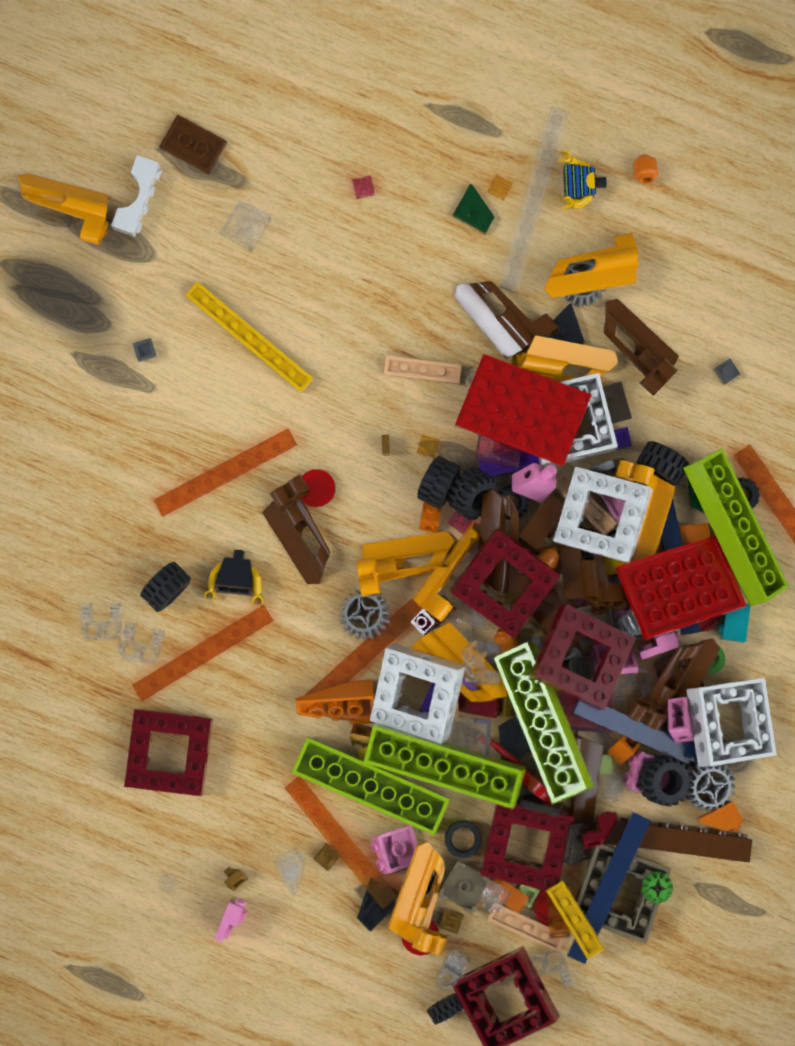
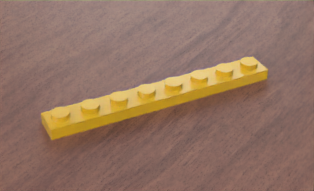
M198 281L185 294L186 298L300 393L312 382L313 377Z

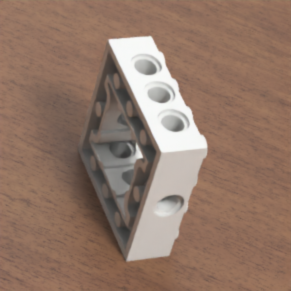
M599 373L560 382L592 394L586 409L592 435L586 434L582 438L574 439L565 463L616 451L618 446ZM539 458L541 466L547 467L550 464L556 465L554 463Z
M575 467L553 541L557 544L624 563L632 562L653 490L645 485ZM590 491L600 496L607 495L616 498L618 501L625 502L615 538L580 528L581 522H584L583 515L586 505L590 501L588 500Z
M398 644L386 647L370 721L439 744L444 743L450 737L465 665ZM406 674L436 683L429 713L412 710L409 706H401L397 709L399 697L402 696L401 687L403 679L406 678Z
M765 678L686 689L698 767L716 766L777 755ZM739 702L745 739L723 743V732L720 729V713H718L717 705Z

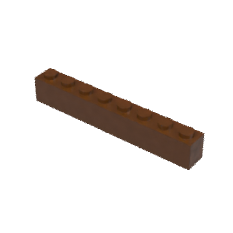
M621 817L620 821L617 820L616 825L605 841L606 844H618L629 818ZM596 818V822H595V831H596V832L599 831V827H598V824H597V818ZM650 821L639 845V848L750 863L753 839L747 838L748 834L736 833V836H730L727 831L717 830L715 834L709 833V829L697 828V831L690 830L689 826L678 825V828H671V824L659 822V826L651 825Z

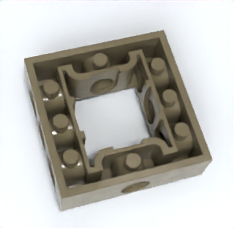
M605 844L593 847L575 899L584 915L615 851V848ZM635 855L627 873L639 879H644L652 872H662L669 877L671 868ZM657 879L656 886L649 887L656 890L657 896L660 890L665 889V887L660 886L659 879ZM641 886L632 916L610 909L602 928L646 944L660 903L656 904L648 901L642 893Z

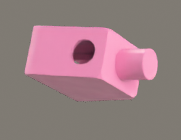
M532 463L512 475V491L542 503L556 488V467L552 464L544 467L537 463Z
M688 698L668 699L669 732L672 738L677 743L693 741L694 735ZM682 711L684 716L678 715V712Z

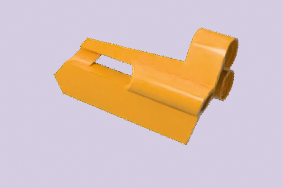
M633 233L613 236L616 246L558 260L544 290L551 298H558L636 284V273L639 263L638 248ZM594 259L596 261L595 266L589 271L564 275L568 265L571 263Z
M536 335L527 353H517L513 355L511 360L512 365L557 382L578 378L563 375V370L567 365L590 368L591 370L585 376L599 373L601 376L618 363L615 351Z
M472 522L443 563L435 568L413 598L418 605L440 622H443L453 606L438 594L466 552H469L479 540L480 536L475 529V522Z
M450 622L422 636L410 647V649L465 665L464 673L480 689L470 691L463 683L461 684L460 692L471 702H486L496 698L507 697L508 692L501 675Z

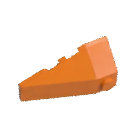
M373 680L351 681L296 698L297 715L321 718L322 716L331 717L332 721H339V719L349 720L350 724L375 723L370 721L374 704Z

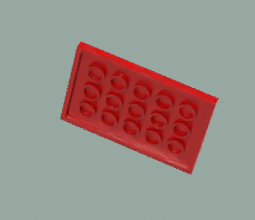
M483 354L455 426L564 467L592 394Z
M716 535L619 565L615 568L644 640L747 606Z

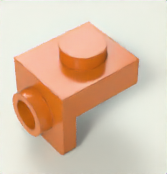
M424 502L419 530L437 533L442 507L437 509Z

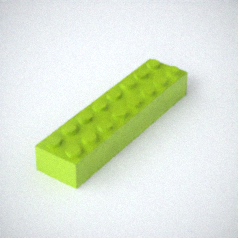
M723 448L706 454L685 466L683 469L750 607L765 603L789 588Z
M526 642L494 657V660L552 803H557L592 789L594 785L555 689L529 677L539 655V650L536 642Z
M378 723L373 725L363 762L511 809L517 804L526 767L446 742L439 744Z
M306 738L292 774L435 836L450 798L379 767L363 763V760L315 739Z

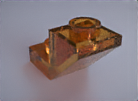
M546 893L550 938L570 937V929L550 896Z

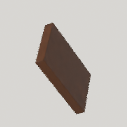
M177 114L159 148L210 175L227 141Z

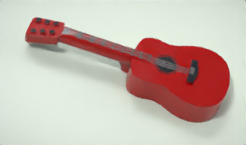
M480 736L478 738L479 741L492 746L509 762L526 767L522 783L543 801L551 802L542 777L524 765L502 745L495 742V740L487 736Z

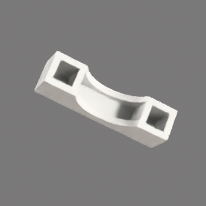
M137 155L131 175L139 183V195L130 206L117 208L111 225L113 230L135 237L136 233H140L143 224L141 219L143 215L147 214L149 209L147 204L149 197H153L155 181L160 179L162 173L158 162Z

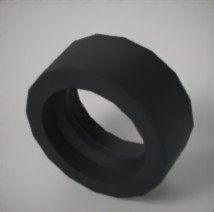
M466 820L456 821L448 827L445 833V844L448 851L454 856L468 858L479 850L481 834L478 827L472 822ZM465 827L473 832L475 841L470 849L461 851L453 846L452 835L456 829Z

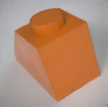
M621 735L607 752L621 765L638 750L642 743Z
M733 801L726 802L724 806H718L717 810L713 809L711 812L696 818L700 823L725 831L730 830V832L741 828L740 824L744 822Z

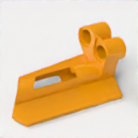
M29 173L18 176L21 195L24 199L85 220L81 229L80 239L84 242L100 245L102 238L106 236L108 230V221H105L108 194Z
M620 460L615 478L645 485L653 490L632 561L656 554L676 487L654 475L655 469Z
M447 531L363 544L362 559L356 560L361 595L381 594L379 585L381 582L434 571L439 564L443 563L455 540ZM434 554L426 566L402 568L407 558Z
M426 841L416 845L387 928L412 943L413 948L441 956L447 936L430 930L429 926L445 867L440 854L432 849L430 843ZM433 870H435L436 875L429 896L423 899Z

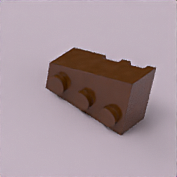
M550 494L518 535V543L533 554L535 551L540 552L546 545L544 542L545 538H551L557 530L554 526L557 522L559 523L564 504Z
M555 588L549 591L529 618L546 637L559 607L563 605ZM574 634L568 650L580 646L577 635Z

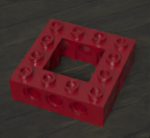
M496 527L450 588V591L461 601L514 638L561 576L558 571ZM501 558L532 579L526 583L525 589L518 599H514L510 611L503 606L502 602H497L490 597L487 591L479 589Z
M568 604L561 605L529 677L596 710H605L636 638ZM574 634L593 641L597 646H607L604 654L600 656L601 661L596 673L592 675V681L561 667Z
M134 709L124 787L203 796L213 718ZM151 731L189 736L185 774L146 770V766L150 761L148 754L150 742H152Z
M517 800V804L513 809L495 804L480 875L542 890H548L558 884L574 821L573 812ZM512 823L549 832L547 850L543 854V866L534 865V862L525 863L517 861L512 857L511 859L505 858Z
M524 946L457 977L451 983L483 1046L510 1045L556 1023L560 1017ZM516 973L514 985L516 988H519L525 1000L524 1004L528 1009L500 1022L484 990L491 984L498 981L502 982L508 976Z

